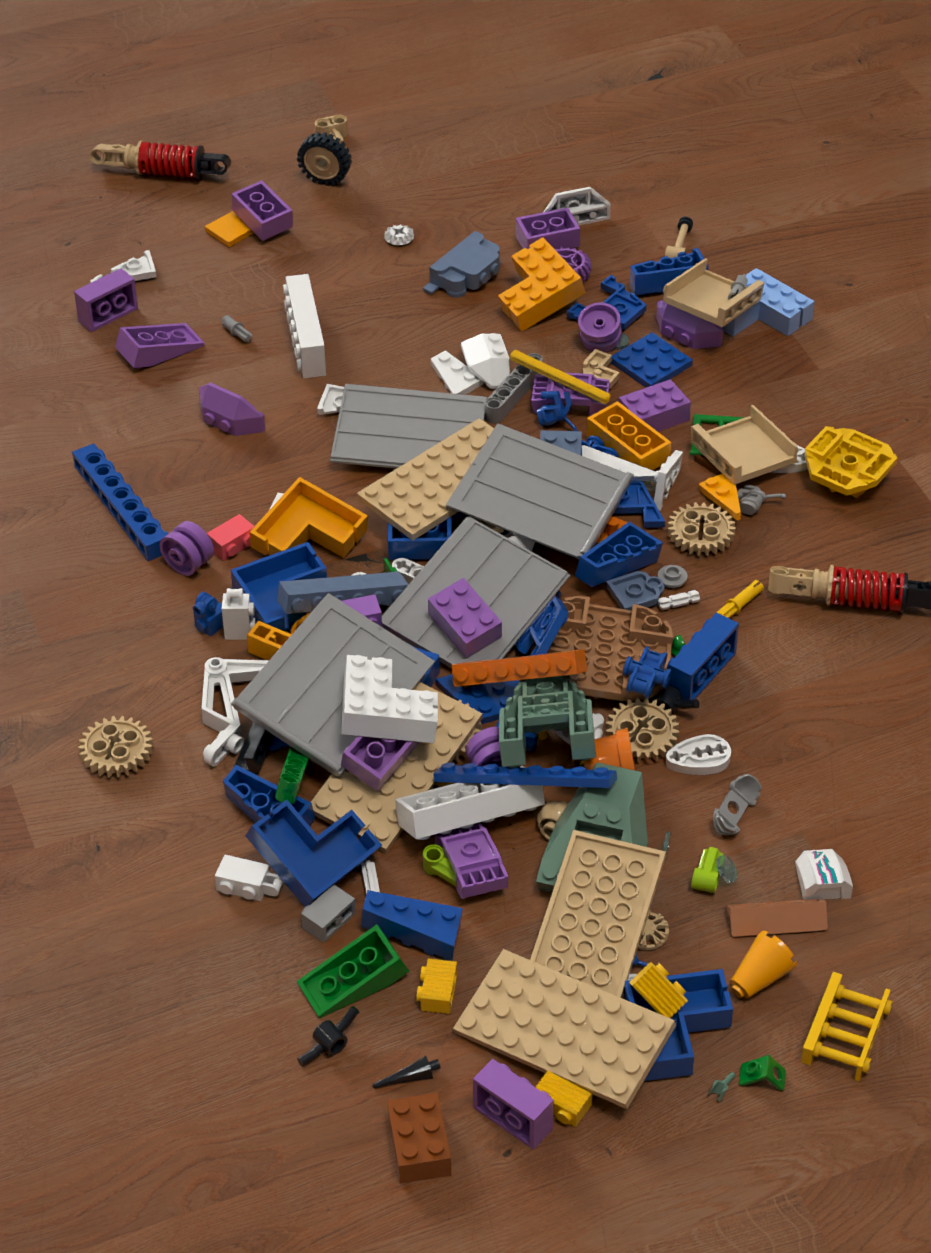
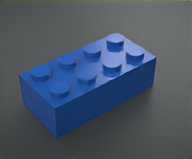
M716 612L711 619L705 621L703 628L699 632L693 634L691 641L687 645L682 646L679 654L675 658L670 659L667 669H671L672 672L667 686L678 689L682 694V700L696 699L736 655L739 623Z

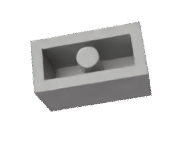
M333 884L311 905L304 908L301 913L302 928L325 943L356 914L355 898Z

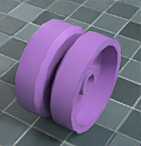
M601 302L593 303L581 311L578 317L580 340L583 346L592 352L594 349L602 352L613 350L622 339L621 319L618 310L611 304Z
M191 521L180 523L160 541V551L169 566L182 575H192L214 555V546L207 533Z
M499 727L486 728L476 733L465 747L469 762L476 764V766L497 764L498 767H502Z

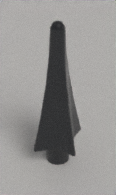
M424 1056L404 1069L373 1083V1088L416 1080L433 1079L432 1071L441 1069L439 1060L436 1059L428 1062L427 1057Z

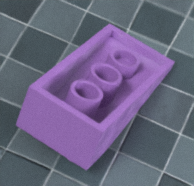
M186 323L120 327L115 348L133 368L151 367L201 348L205 343Z

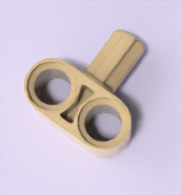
M334 115L317 119L315 121V134L316 132H320V134L326 132L327 136L330 134L334 135L333 139L340 138L339 143L344 142L343 138L348 134L347 118L344 115Z

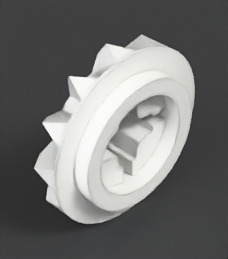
M393 225V227H388L385 232V240L393 245H405L414 238L413 229L409 228L408 225Z

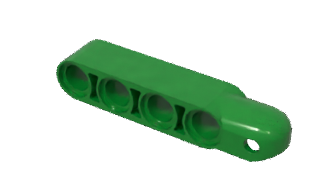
M293 747L288 752L275 794V798L283 803L285 800H288L290 804L296 802L309 759Z

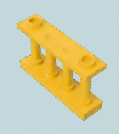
M833 972L804 1044L801 1063L811 1066L814 1056H824L857 1067L855 1080L860 1082L863 1072L868 1073L872 1059L868 1057L884 1014L888 1016L890 1014L893 1001L889 1000L891 990L885 989L882 1000L845 989V986L841 985L842 974ZM841 998L878 1009L875 1019L838 1008V1005L835 1004L836 999L841 1000ZM837 1017L871 1028L868 1038L831 1027L830 1023L827 1022L829 1018ZM829 1036L863 1047V1051L859 1058L823 1046L820 1040L822 1037L826 1038Z

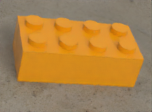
M618 401L587 418V437H599L604 442V447L617 451L620 459L655 470L663 463H666L668 456H671V441Z

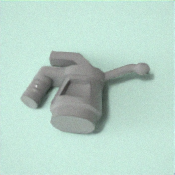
M747 484L744 487L745 489L737 491L738 499H740L741 513L748 515L758 512L762 503L767 498H786L784 493L766 495L758 486Z

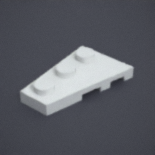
M446 350L431 358V366L438 377L445 383L447 391L449 390L452 394L466 395L484 384V381L475 376L468 369V366Z
M675 450L671 456H668L666 463L661 465L660 470L655 473L654 483H656L654 503L659 511L663 507V499H667L670 486H673L680 472L683 457L682 451Z

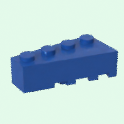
M699 248L692 249V253L680 252L674 258L665 256L661 257L659 262L650 260L630 266V287L635 295L655 292L663 293L664 286L702 261L704 257Z
M367 890L362 910L361 927L369 930L377 924L388 938L393 936L400 939L404 945L409 947L414 945L424 949L426 954L431 956L436 954L443 957L444 960L453 961L463 908Z

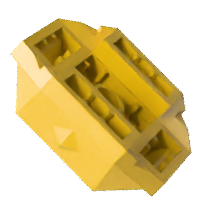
M826 426L805 448L804 453L811 480L830 488L831 492L837 491L854 498H858L868 489L876 487L897 464V456L888 444L854 429L847 428L834 429V427Z

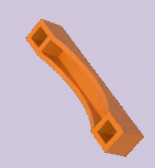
M585 649L514 658L469 661L451 665L454 687L587 672Z

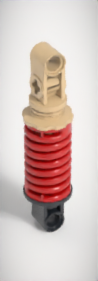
M140 140L137 146L127 144L126 146L98 144L90 152V160L94 164L114 167L123 166L126 169L136 168V172L139 175L147 173L149 175L180 176L183 178L194 177L197 180H201L204 173L223 175L231 166V159L228 155L205 153L204 146L202 145L192 148L190 145L186 147L179 145L178 147L177 144L171 146V144L164 145L160 143L158 145L156 142L151 144L150 142ZM97 151L101 152L103 157H100ZM218 161L222 162L225 167L219 166Z
M830 565L829 570L825 572L819 571V569L805 570L783 566L770 568L768 590L772 593L811 596L813 599L823 597L825 598L826 605L829 606L830 604L838 605V603L844 606L848 600V606L850 607L854 606L856 601L857 607H862L864 602L865 608H870L872 603V607L878 609L881 603V609L886 610L889 602V609L904 613L906 606L931 610V581L909 580L907 572L900 574L891 572L887 575L885 571L879 574L875 570L871 573L870 570L862 572L861 569H856L854 573L853 568H848L846 571L845 567H836L834 565Z

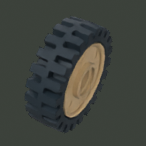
M316 132L315 135L313 133L304 140L297 153V162H299V168H302V173H307L306 177L308 179L312 177L313 182L318 180V184L322 185L325 182V186H329L330 184L335 185L344 179L351 167L352 156L349 153V148H344L346 144L344 142L339 143L340 138L333 139L334 135L330 134L327 136L326 132L322 134Z

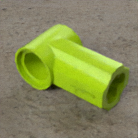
M433 844L425 847L423 850L424 871L429 875H438L454 886H457L456 874L447 856L444 854L443 848Z
M709 847L703 850L699 866L695 868L693 873L692 889L715 894L719 880V870L723 860V853L718 848Z

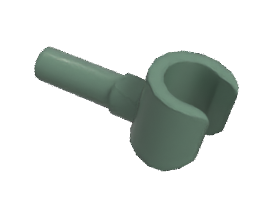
M730 1072L722 1081L715 1080L709 1095L716 1093L719 1095L718 1101H721L728 1089V1084L735 1077V1073Z

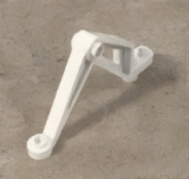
M214 657L206 661L201 708L203 724L220 733L211 745L209 744L205 747L203 751L205 763L215 767L229 752L237 754L242 749L244 738L241 737L238 712L231 706V702L234 700L231 683L253 680L269 660H237ZM220 685L227 717L213 711L214 686Z

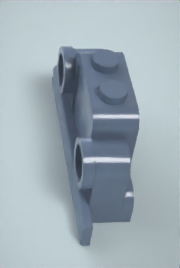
M474 231L429 267L430 283L423 287V291L432 295L441 287L446 290L449 296L457 298L464 296L467 288L471 290L480 288L494 275L498 274L500 270L499 246L484 239L483 234Z

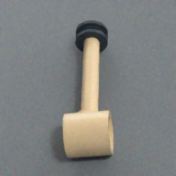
M685 216L679 219L677 225L679 234L675 246L667 245L665 256L674 258L677 257V253H686V248H682L686 233L692 230L693 221L691 218Z

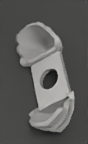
M744 774L730 783L728 794L719 809L715 808L713 821L717 833L733 835L740 831L736 824L747 806L755 805L760 796L762 786L756 777ZM729 802L736 805L737 814H733L728 810Z

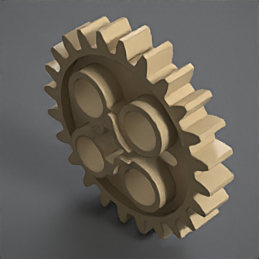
M694 502V507L686 504V509L679 507V512L673 511V516L669 517L667 526L668 536H670V542H675V547L682 546L681 551L689 549V554H692L694 551L697 552L698 556H700L701 552L708 556L709 551L717 554V549L724 551V547H729L730 542L734 541L735 521H732V516H727L728 511L721 512V507L714 509L713 504L707 507L705 502L701 506ZM703 517V518H704L703 538H702V540H698V538H699V528H700V518Z
M636 698V703H632L628 699L627 706L619 703V709L613 708L612 715H608L606 736L616 734L615 731L628 728L632 756L636 758L637 763L640 762L641 758H644L645 762L649 763V758L651 757L655 761H658V755L665 758L666 751L668 752L673 746L677 745L679 723L676 722V715L671 716V709L665 710L664 703L657 706V700L649 703L647 698H645L644 702H640V699Z
M112 716L111 721L103 718L102 724L95 722V728L88 726V733H82L83 739H79V754L81 762L85 764V768L90 767L92 773L98 770L99 776L106 772L108 778L113 773L120 777L121 772L128 776L130 769L137 772V765L144 767V760L149 761V754L153 753L151 732L147 731L146 725L141 726V721L133 723L132 717L127 721L124 720V716H121L119 720Z

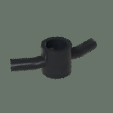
M667 686L666 689L663 688L659 695L648 699L651 703L657 700V706L664 703L665 710L671 709L672 714L676 708L694 709L700 705L697 699L682 700L680 691L672 686Z
M351 1006L337 1025L330 1020L319 1024L312 1036L317 1044L297 1058L299 1064L302 1067L317 1058L323 1051L330 1056L342 1051L348 1041L343 1032L350 1026L360 1011L356 1007Z

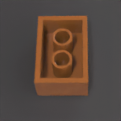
M438 1093L387 1100L388 1121L399 1182L407 1183L452 1176L451 1155Z

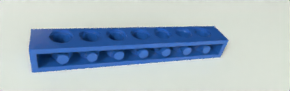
M93 443L73 451L72 455L76 470L146 560L151 561L163 556L160 551V541L168 532H164L160 522L152 517L150 509L144 507L141 498L133 493L131 485L124 482L122 474L120 472L117 473L113 463L106 459L103 450H99Z

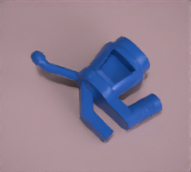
M542 391L541 399H554L555 404L543 405L537 409V416L541 426H551L565 420L573 428V431H578L576 426L567 418V414L573 404L569 391L563 393L566 400L565 407L559 391Z

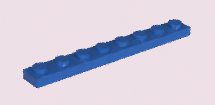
M444 763L434 772L435 782L610 788L617 780L616 770H608L605 767L588 770L585 767L564 769L562 766L541 768L539 765H533L528 768L520 766L511 768L508 766L498 767L497 764L476 766L474 763H468L462 766L455 765L454 763Z

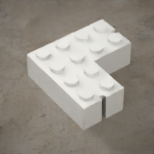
M347 655L344 672L341 734L434 743L438 723V692L392 688V659L372 657V660H367L365 656Z

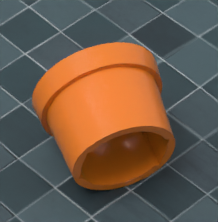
M628 728L615 731L616 734L595 739L596 758L584 761V767L592 770L596 762L635 771Z

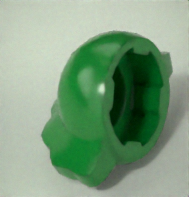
M681 635L675 636L672 641L671 654L675 657L679 654L682 646L686 645Z

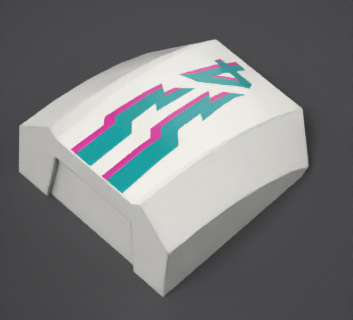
M833 849L803 851L795 861L803 900L820 898L851 899L853 885L844 860Z

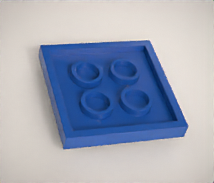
M651 332L612 355L611 364L647 388L667 381L692 366L693 359Z

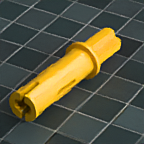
M754 580L733 599H728L726 605L717 613L727 618L732 617L734 614H739L742 607L759 593L763 592V584L757 585L759 581Z

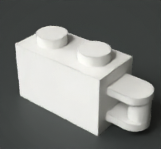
M227 588V593H223L222 601L225 640H247V634L256 624V618H252L254 616V602H250V594H243V588Z
M224 855L215 874L216 891L241 896L249 900L262 901L264 894L277 896L283 885V880L277 874L270 873V865L229 855Z

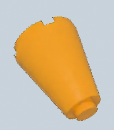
M761 931L757 935L730 980L732 985L731 991L739 998H750L794 970L798 965L797 961L793 963L791 960L794 954L786 944L775 935L772 938L766 936L767 931Z

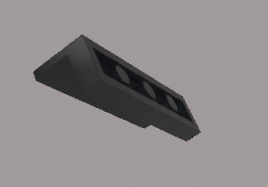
M253 722L235 765L249 772L259 773L275 735Z

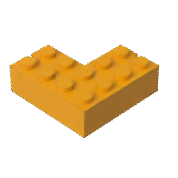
M542 237L530 244L529 249L525 247L511 256L516 272L523 278V281L499 294L498 298L503 312L513 320V323L522 332L586 294L581 277Z
M299 477L250 531V545L265 556L268 553L270 556L306 543L311 539L344 558L355 546L354 541L357 543L368 531V515Z

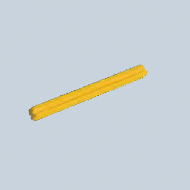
M514 350L510 354L511 361L600 403L607 404L610 401L611 395L608 392L518 350Z

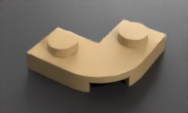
M594 349L583 363V374H592L596 378L610 380L609 389L620 377V372L607 368L612 361V355Z

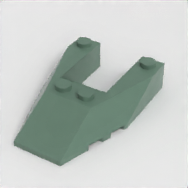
M569 675L520 680L513 690V697H509L506 700V707L500 709L499 745L502 767L516 768L526 765V732L541 733L545 730L563 731L569 728L572 759L586 761L596 758L592 702L590 699L585 698V693L582 690L577 689V684Z
M596 762L592 770L600 767L616 770L617 780L610 788L579 787L554 826L537 875L536 883L538 890L553 892L573 830L648 847L642 772Z

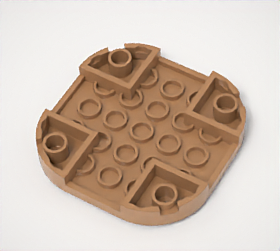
M585 596L564 598L563 603L569 612L568 619L558 631L547 653L585 649L587 672L569 675L577 684V689L582 690L585 696L627 701L628 699L636 701V698H639L640 701L645 700L642 694L632 691L631 693L626 692L631 675L623 676V668L628 656L639 662L645 647H649L650 650L661 654L664 652L668 653L664 670H667L673 640L672 628L667 620L661 621L657 617V612L637 604H633L632 610L589 604L590 597ZM655 683L649 698L659 694L663 689L662 685Z

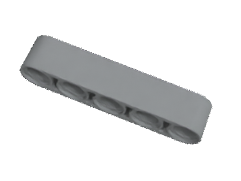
M537 353L528 354L529 356L543 362L541 355ZM518 364L485 401V420L492 424L500 423L532 388L535 375L541 374Z

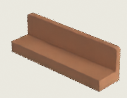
M822 898L726 905L727 915L730 917L731 935L733 937L758 935L761 931H767V934H780L828 929L826 901Z

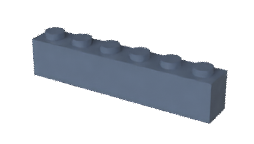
M400 572L281 581L278 587L277 602L286 614L312 612L328 593L340 601L376 595L379 606L391 605L409 584Z

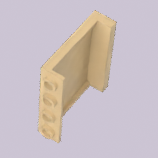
M705 258L664 286V303L724 327L761 300L764 282L757 280L728 300L731 285L734 281L706 270L708 259Z
M754 405L750 406V416L705 431L699 424L691 426V443L734 485L797 463L798 446L796 443L790 440L784 432L776 427Z

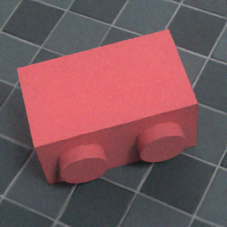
M239 514L209 531L207 535L214 546V554L222 561H225L251 546L250 531L255 526Z

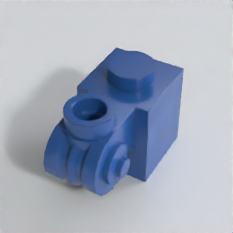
M205 591L201 592L193 606L194 624L200 632H204L211 637L223 627L222 604Z

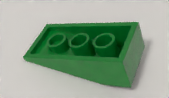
M376 924L296 982L318 1017L322 1018L390 986L410 971L387 936Z

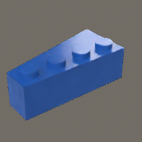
M629 521L580 557L575 576L593 587L657 562L663 542Z
M235 765L223 780L226 797L255 823L267 814L269 815L273 809L282 803L275 798L277 785L238 765ZM297 796L296 802L291 805L310 826L315 819L312 803Z

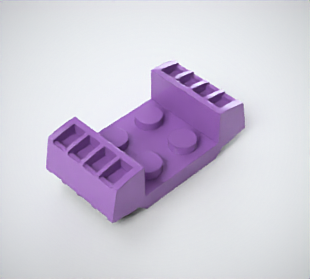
M567 373L605 392L609 391L610 380L596 378L592 374ZM535 375L531 403L536 414L537 409L543 405L555 404L554 399H541L542 391H559L563 404H566L563 393L569 391L572 405L590 406V416L607 407V404L600 403L543 375Z
M480 822L473 824L470 828L453 829L448 834H435V845L443 848L444 854L447 856L456 874L457 892L461 899L508 887V874L502 863V858L487 829Z

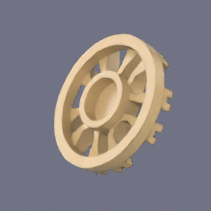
M649 910L638 949L654 950L661 947L667 941L669 925L660 913L655 914ZM658 929H664L665 932L658 931ZM653 940L654 944L646 945V941Z

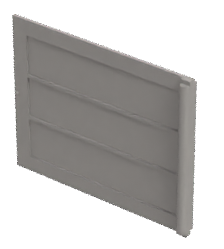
M345 384L330 462L398 468L480 418L484 421L487 397Z
M497 423L446 503V507L580 559L583 554L595 546L631 484L634 474L622 472Z
M466 517L382 615V628L416 648L439 654L440 662L451 669L452 664L461 662L503 659L570 578V575L562 568L475 519ZM462 578L470 584L502 621V637L467 658L428 614V598Z
M328 593L241 694L231 702V706L335 776L341 777L346 771L341 766L343 752L357 737L341 734L344 672L347 655H361L367 657V660H372V657L392 659V688H405L408 690H413L435 661Z

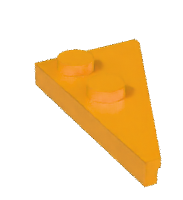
M723 474L708 478L706 481L698 484L700 492L724 511H728V514L737 521L741 519L736 484L734 485Z

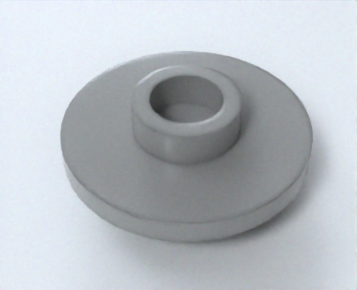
M667 565L658 571V577L662 580L665 587L677 588L686 583L687 572L680 566Z

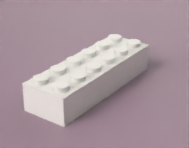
M309 275L286 276V284L283 285L284 306L295 359H297V369L302 371L303 378L326 376L324 342Z
M454 783L395 799L398 825L418 840L428 839L430 835L438 833L448 834L456 828H470L478 822H492L497 817H510L519 811H532L537 806L545 805L543 786Z

